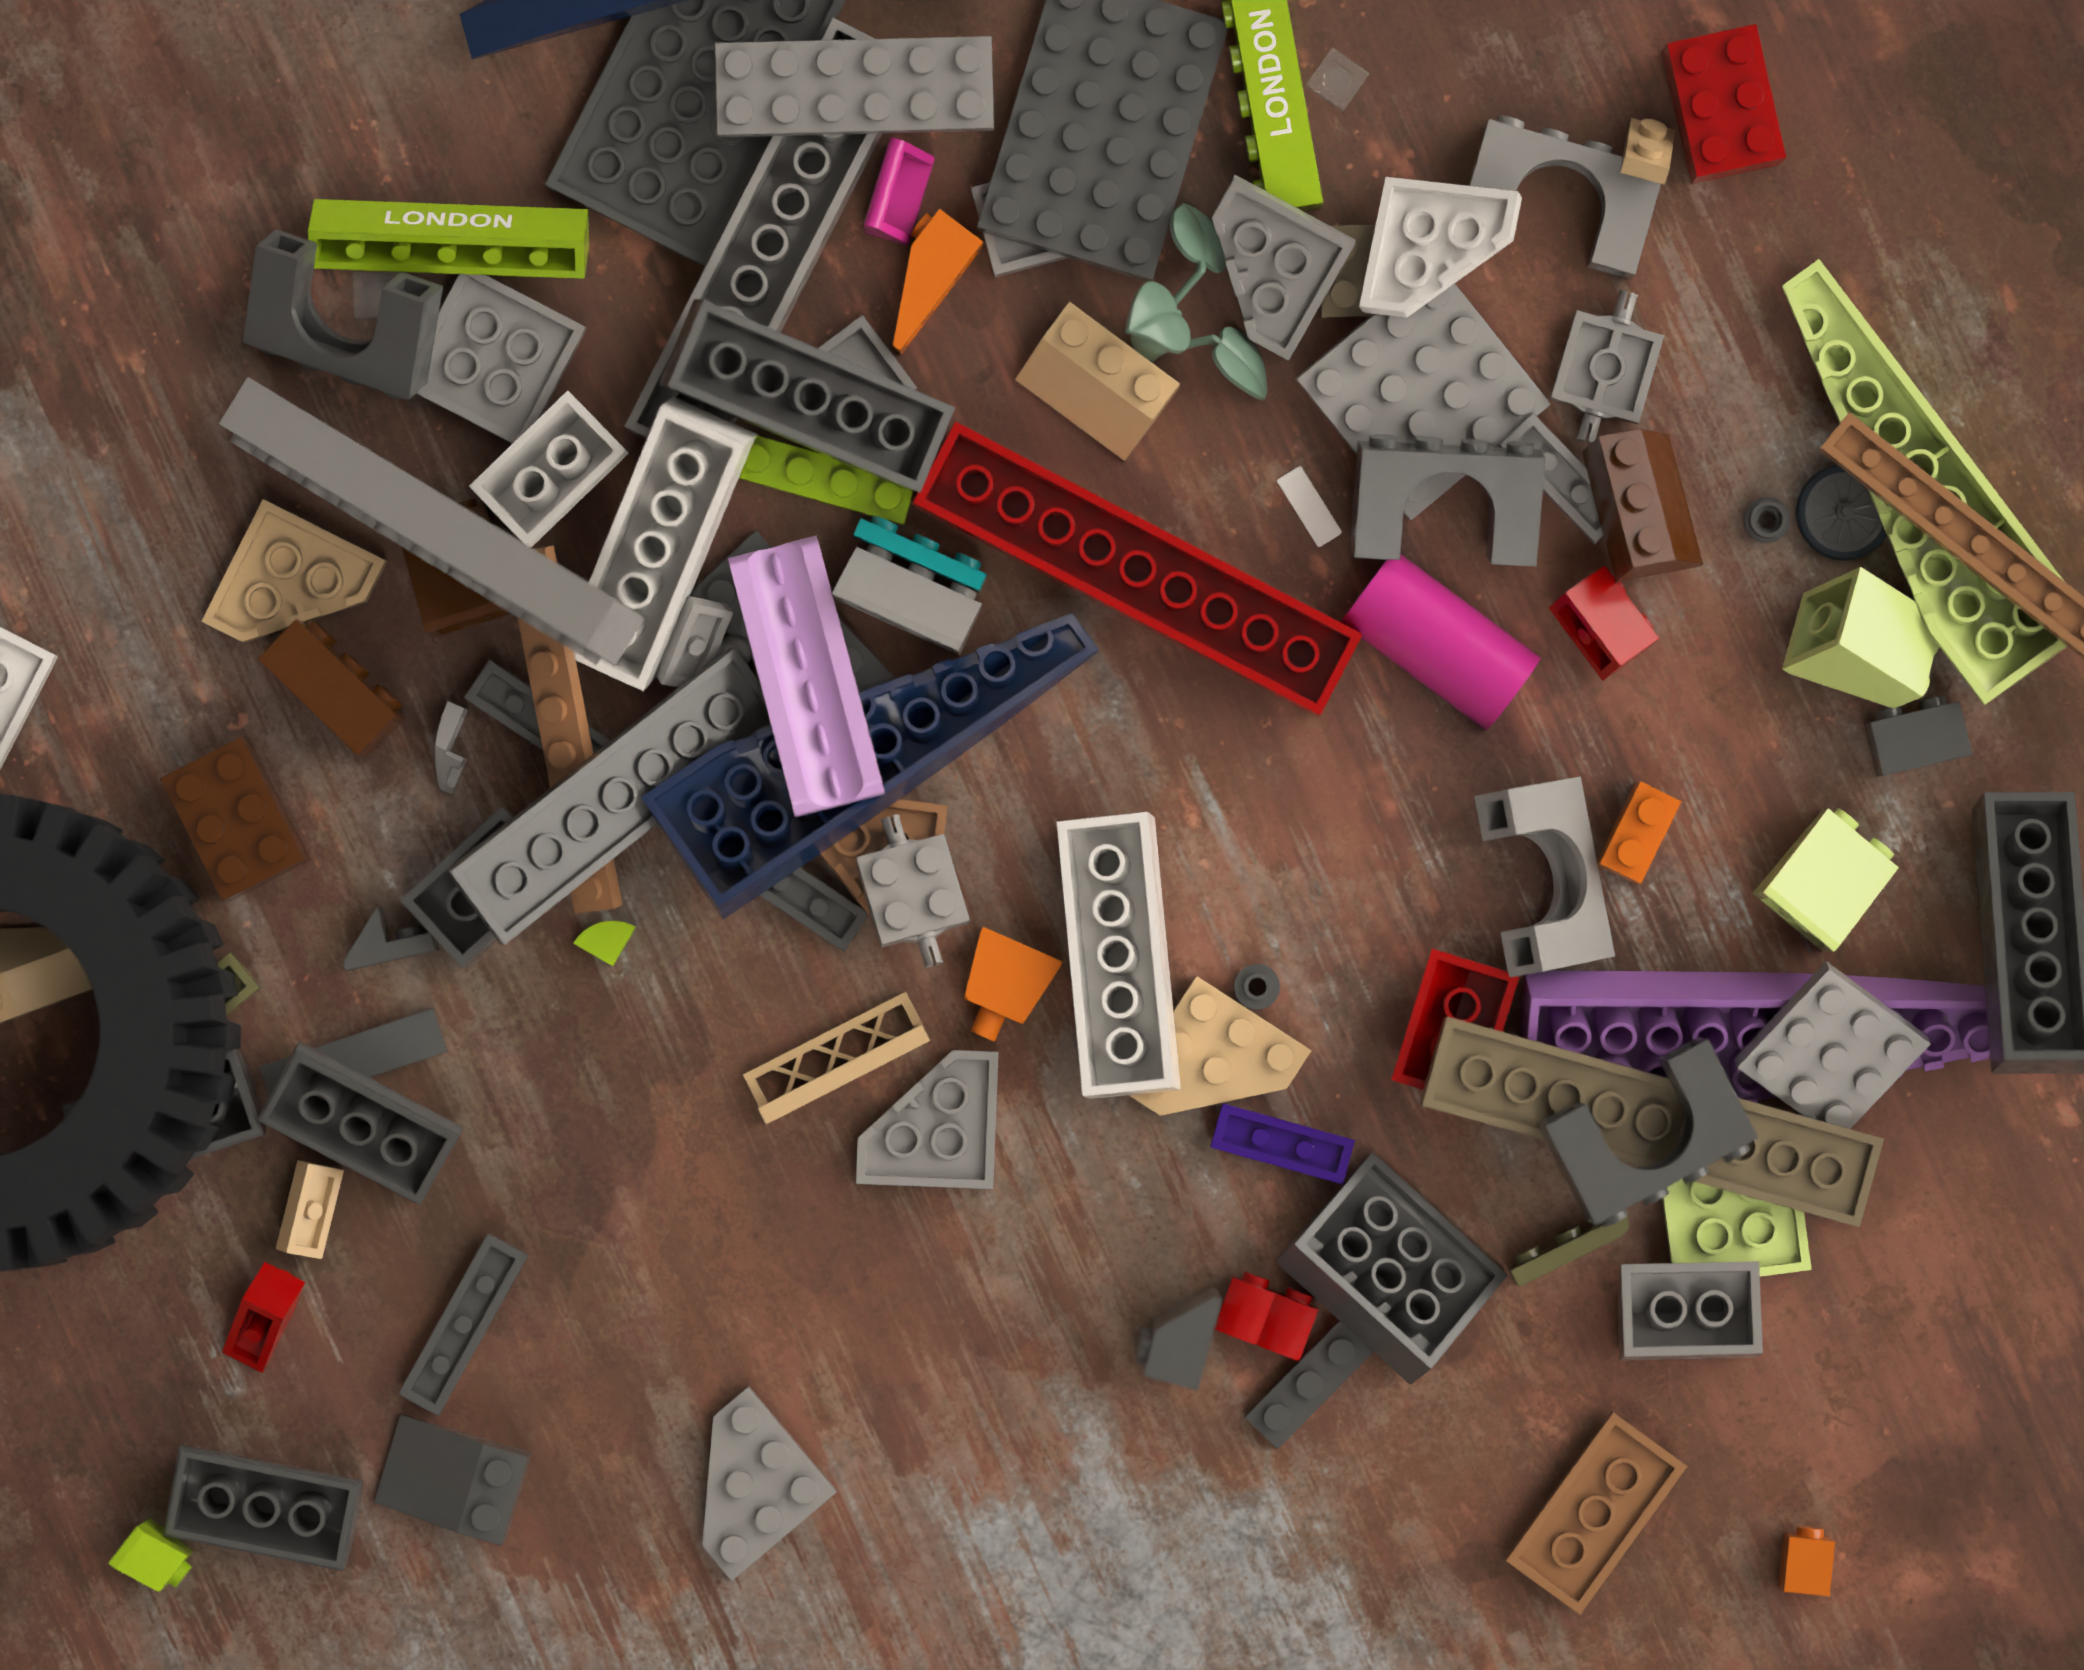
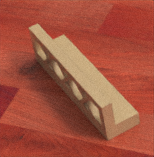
M904 992L743 1074L759 1105L758 1109L765 1123L768 1124L931 1041L907 992ZM902 1004L914 1029L898 1037L879 1031L885 1012ZM878 1016L874 1029L861 1025ZM854 1028L872 1034L867 1052L857 1058L838 1052L844 1033ZM877 1036L890 1040L873 1049ZM837 1037L833 1050L820 1046ZM812 1049L831 1055L826 1074L818 1078L798 1073L803 1054ZM836 1057L849 1061L833 1069ZM796 1058L793 1071L779 1067ZM771 1070L790 1075L785 1094L768 1103L756 1078ZM796 1078L808 1081V1083L792 1090Z

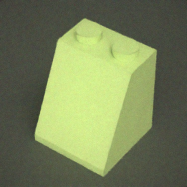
M1859 567L1803 593L1782 670L1809 681L1895 709L1924 696L1930 684L1929 673L1939 645L1928 632L1914 600L1862 567Z
M1840 808L1834 813L1830 809L1821 810L1752 893L1822 952H1835L1899 868L1890 861L1894 853L1874 837L1870 842L1865 840L1855 831L1859 824Z

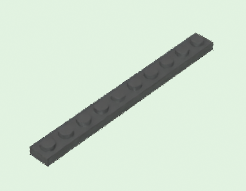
M489 660L464 698L543 750L531 687ZM589 727L593 753H596L610 740ZM801 867L760 894L761 897L843 952L846 951L868 918V915L862 908Z

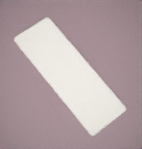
M1301 466L1277 480L1318 547L1323 546L1342 533Z

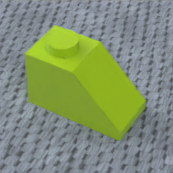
M150 1518L134 1529L108 1564L127 1576L160 1592L168 1584L176 1588L193 1567L186 1561L194 1551L178 1538L163 1536L164 1528Z

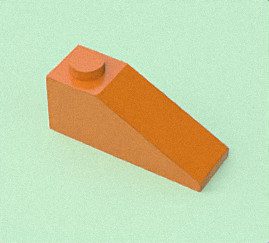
M940 208L933 217L926 213L910 234L916 240L911 246L893 340V349L900 355L903 354L984 247L982 240Z

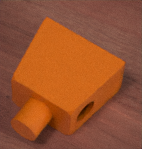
M982 927L964 999L981 1006L970 1031L995 1042L1006 1017L1023 1024L1060 969L1063 961Z

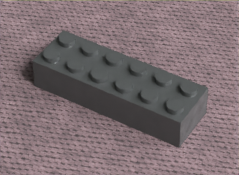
M694 299L659 383L660 386L904 489L921 493L955 407L700 299Z
M1984 792L1972 808L1991 1074L2083 1073L2084 901L2075 792Z

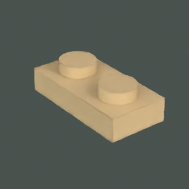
M1631 118L1626 133L1620 173L1665 185L1670 170L1675 130L1667 128L1664 123L1658 120L1643 119L1641 121Z
M297 1160L276 1250L322 1259L344 1170Z

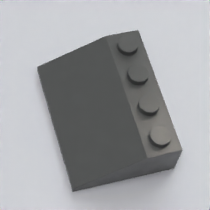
M1373 1152L1302 1228L1275 1260L1281 1268L1410 1385L1432 1369L1508 1276Z

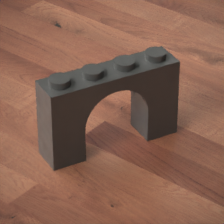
M275 229L257 244L242 343L256 347L266 355L282 356L300 362L304 368L323 370L340 376L347 383L363 384L381 390L386 396L394 399L410 400L428 383L442 285L400 272L382 288L373 339L352 340L330 329L320 318L314 307L311 284L317 243Z
M1370 435L1369 441L1357 442L1350 550L1354 558L1400 560L1403 514L1405 504L1411 492L1419 483L1432 475L1443 472H1458L1476 479L1486 489L1489 499V517L1485 555L1489 562L1495 565L1537 567L1546 458L1540 449H1534L1533 443L1524 441H1509L1506 448L1488 447L1489 442L1480 439H1462L1460 446L1443 445V439L1436 437H1416L1415 443L1397 442V437L1392 435Z
M1698 1037L1658 1058L1681 1103L1684 1127L1680 1141L1675 1149L1665 1159L1656 1164L1645 1167H1631L1618 1160L1608 1148L1586 1104L1576 1102L1537 1123L1588 1222L1595 1225L1602 1223L1603 1227L1613 1225L1628 1216L1626 1209L1640 1201L1644 1205H1649L1669 1194L1666 1187L1681 1179L1687 1184L1703 1177L1709 1172L1707 1165L1722 1157L1725 1162H1729L1744 1155L1750 1150L1748 1143L1758 1139L1708 1039Z

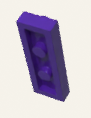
M1222 1103L1210 1147L1343 1184L1355 1140Z

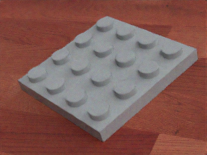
M1455 283L1407 318L1372 314L1295 378L1355 455H1357V442L1369 441L1370 435L1373 434L1395 436L1399 443H1415L1416 437L1426 436L1443 439V445L1461 446L1462 439H1480L1488 441V447H1500V444L1532 413L1538 416L1551 405ZM1443 472L1423 480L1414 488L1407 499L1404 508L1405 517L1408 520L1415 518L1466 474Z

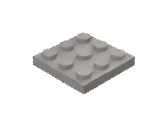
M459 274L438 314L428 383L416 394L513 444L543 415L587 328L487 275Z
M1826 961L1734 1060L1738 1069L1803 1116L1851 1129L1931 1043L1925 1033Z

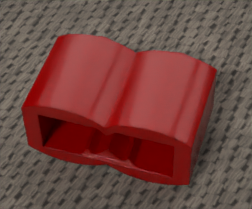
M1244 1271L1242 1278L1233 1275L1218 1313L1214 1329L1300 1361L1319 1310L1317 1306L1311 1304L1313 1296L1287 1287L1285 1294L1268 1288L1269 1279L1248 1271Z

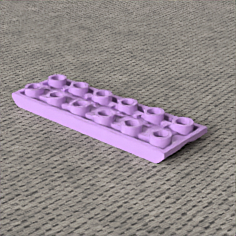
M817 535L773 548L728 558L795 817L885 794Z

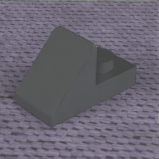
M377 907L343 961L345 971H351L439 950L438 942L430 933H424L422 925L395 931L397 940L390 941L383 907Z

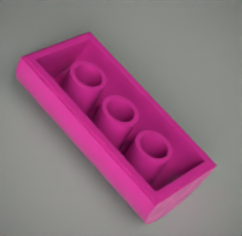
M1401 553L1400 560L1387 559L1341 620L1342 624L1362 633L1361 639L1485 731L1493 725L1541 660L1540 656Z

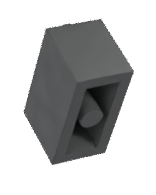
M1944 695L1919 701L1920 711L1903 714L1901 706L1895 709L1889 708L1874 712L1876 721L1866 723L1864 726L1876 776H1885L1973 755L1960 701L1947 704L1946 696Z

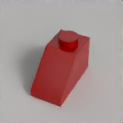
M264 1262L240 1302L222 1353L263 1373L295 1311L306 1282L294 1277L288 1271Z

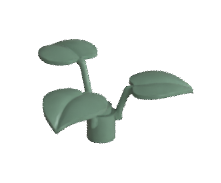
M1182 203L1171 215L1170 232L1173 242L1179 251L1188 260L1196 263V269L1174 296H1172L1168 289L1157 282L1149 281L1143 284L1136 292L1131 303L1125 332L1131 334L1134 350L1150 362H1154L1167 352L1180 354L1189 348L1211 345L1214 347L1212 358L1219 371L1235 386L1252 397L1263 401L1267 395L1266 370L1263 358L1255 343L1249 340L1246 334L1233 327L1222 329L1219 337L1212 334L1190 339L1189 327L1182 317V312L1177 309L1178 303L1204 275L1206 267L1214 273H1220L1226 267L1221 242L1211 219L1195 207Z

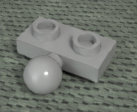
M687 596L655 675L661 684L680 687L729 647H735L746 664H749L751 648L747 640L739 635H727L724 637L734 613L728 604Z

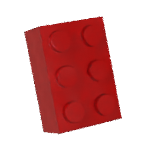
M1757 24L1666 44L1661 53L1690 183L1696 184L1780 165L1786 159V153Z

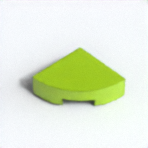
M622 921L600 922L584 930L573 944L614 966L635 931L636 926Z

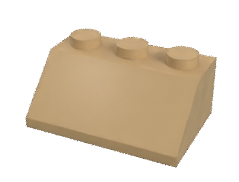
M1071 302L1067 304L1043 336L1015 379L1016 382L1124 462L1180 386L1179 382Z

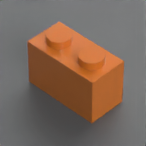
M1641 781L1635 782L1597 858L1598 866L1635 885L1641 884L1682 801Z

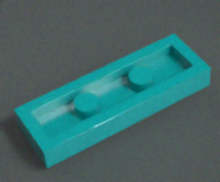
M873 515L871 522L860 519L853 534L856 539L882 548L896 557L917 564L941 577L980 593L987 578L986 573L979 571L982 565L981 562L959 552L956 553L954 559L937 552L940 544L918 534L914 535L912 541L895 534L898 525L881 517Z

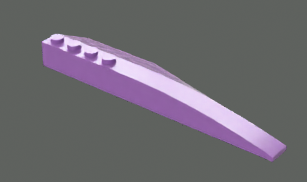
M1544 971L1523 976L1520 1037L1665 1078L1668 1077L1658 1058L1698 1037L1709 1040L1737 1097L1758 1103V1101L1777 1096L1738 1069L1734 1059L1813 974L1684 971ZM1846 975L1928 1036L1931 1044L1907 1070L1923 1067L1926 1072L1944 1068L1943 1063L1965 1058H1970L1971 1062L1989 1059L1990 1047L1985 986Z

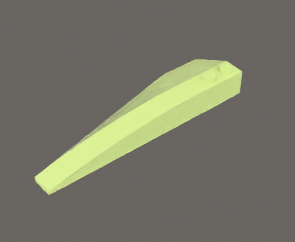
M1820 259L1782 285V290L1839 423L1842 422L1849 412L2062 579ZM1868 490L1928 632L1984 706L2067 647Z

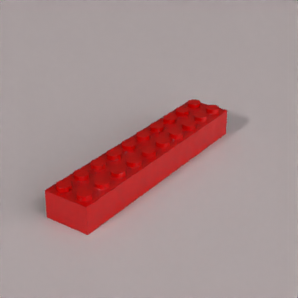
M956 421L930 468L921 493L918 492L913 501L915 508L1317 718L1321 716L1363 635Z

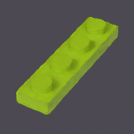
M757 435L738 478L873 517L875 515L902 526L905 525L914 491L904 489L824 454Z

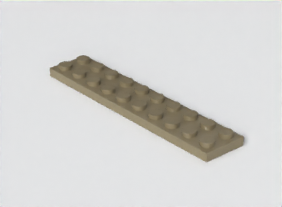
M1447 1016L1443 1017L1419 1105L1545 1140L1537 1123L1576 1102L1587 1105L1613 1155L1622 1162L1640 1167L1650 1166L1662 1161L1675 1149L1680 1141L1684 1127L1683 1109L1668 1078ZM1738 1098L1758 1139L1748 1143L1750 1150L1744 1155L1729 1162H1725L1722 1157L1707 1165L1709 1172L1694 1182L1860 1227L1884 1138Z

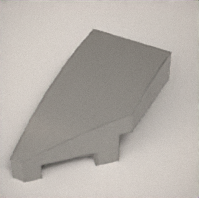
M447 701L436 737L435 767L439 789L453 794L467 759L452 753L451 750L469 710Z

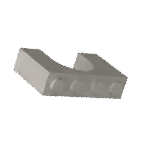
M1499 115L1497 121L1489 119L1484 129L1468 186L1516 191L1525 177L1538 169L1549 166H1563L1581 173L1596 189L1601 204L1600 224L1587 267L1631 280L1637 271L1661 184L1620 173L1623 157L1611 154L1613 148L1604 143L1587 140L1585 146L1567 141L1569 135L1558 130L1542 128L1540 134L1523 129L1525 122L1516 118Z
M1581 776L1474 796L1482 840L1488 841L1517 835L1529 838L1545 854L1553 876V899L1546 916L1535 925L1500 932L1509 977L1544 972L1615 957Z

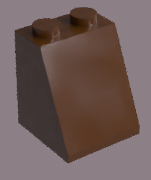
M476 499L457 503L495 526L491 510L485 503L478 505ZM402 547L426 634L436 638L512 614Z

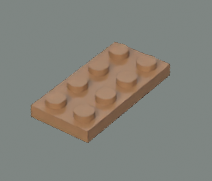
M1611 1411L1508 1553L1505 1561L1581 1615L1688 1466Z

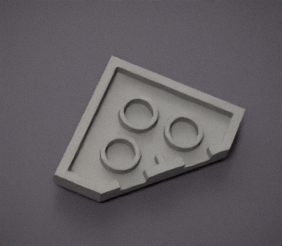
M1234 175L1212 215V221L1221 242L1226 267L1235 296H1237L1249 340L1289 361L1353 249L1356 240Z
M952 1050L858 1137L856 1184L993 1189L999 1052Z
M750 1386L713 1416L702 1547L731 1581L837 1492L836 1488Z

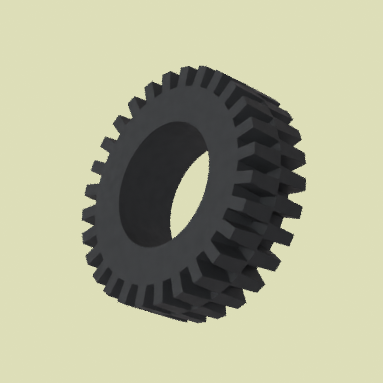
M0 794V912H15L38 922L60 938L76 956L87 974L96 998L99 1012L100 1041L98 1056L90 1082L71 1113L54 1130L35 1143L18 1151L0 1155V1271L46 1267L67 1262V1258L75 1255L97 1252L116 1243L113 1236L122 1230L142 1227L159 1212L154 1207V1204L164 1195L181 1192L194 1176V1173L186 1167L193 1154L207 1150L209 1144L215 1141L221 1128L209 1123L217 1103L232 1099L236 1083L235 1077L224 1073L226 1051L241 1048V1025L227 1020L225 998L238 996L234 973L218 967L213 950L223 946L224 943L215 924L202 920L196 915L191 905L198 901L199 898L188 883L168 875L160 867L165 859L148 845L129 840L121 834L123 829L103 819L76 812L75 809L7 794Z

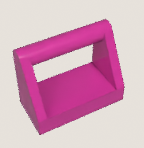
M890 137L863 225L866 234L909 246L912 238L910 234L915 228L934 165V156L903 140Z

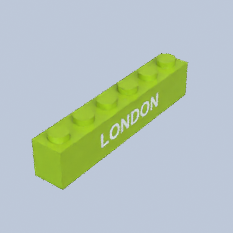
M1287 0L1221 1L1225 28L1233 27L1236 45L1229 46L1233 73H1242L1245 89L1237 91L1241 118L1250 117L1252 135L1245 136L1249 163L1258 162L1260 179L1253 180V185L1301 211L1320 209L1323 205V198Z
M314 199L308 227V240L317 243L314 269L585 279L589 252L588 209Z

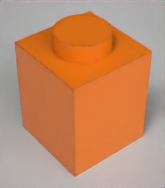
M1797 1526L1796 1533L1784 1532L1778 1584L1782 1591L1830 1597L1835 1541L1830 1537H1824V1529Z

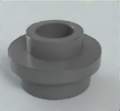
M1771 497L1757 499L1749 505L1744 515V526L1751 538L1761 543H1772L1781 539L1788 531L1790 525V515L1786 506L1781 501ZM1768 512L1774 517V525L1771 529H1764L1759 525L1758 518L1761 513Z
M1262 964L1246 966L1238 973L1234 982V992L1239 1002L1245 1007L1254 1010L1264 1009L1272 1005L1280 991V983L1276 973L1271 968ZM1254 978H1261L1266 984L1265 992L1260 996H1254L1249 992V982Z

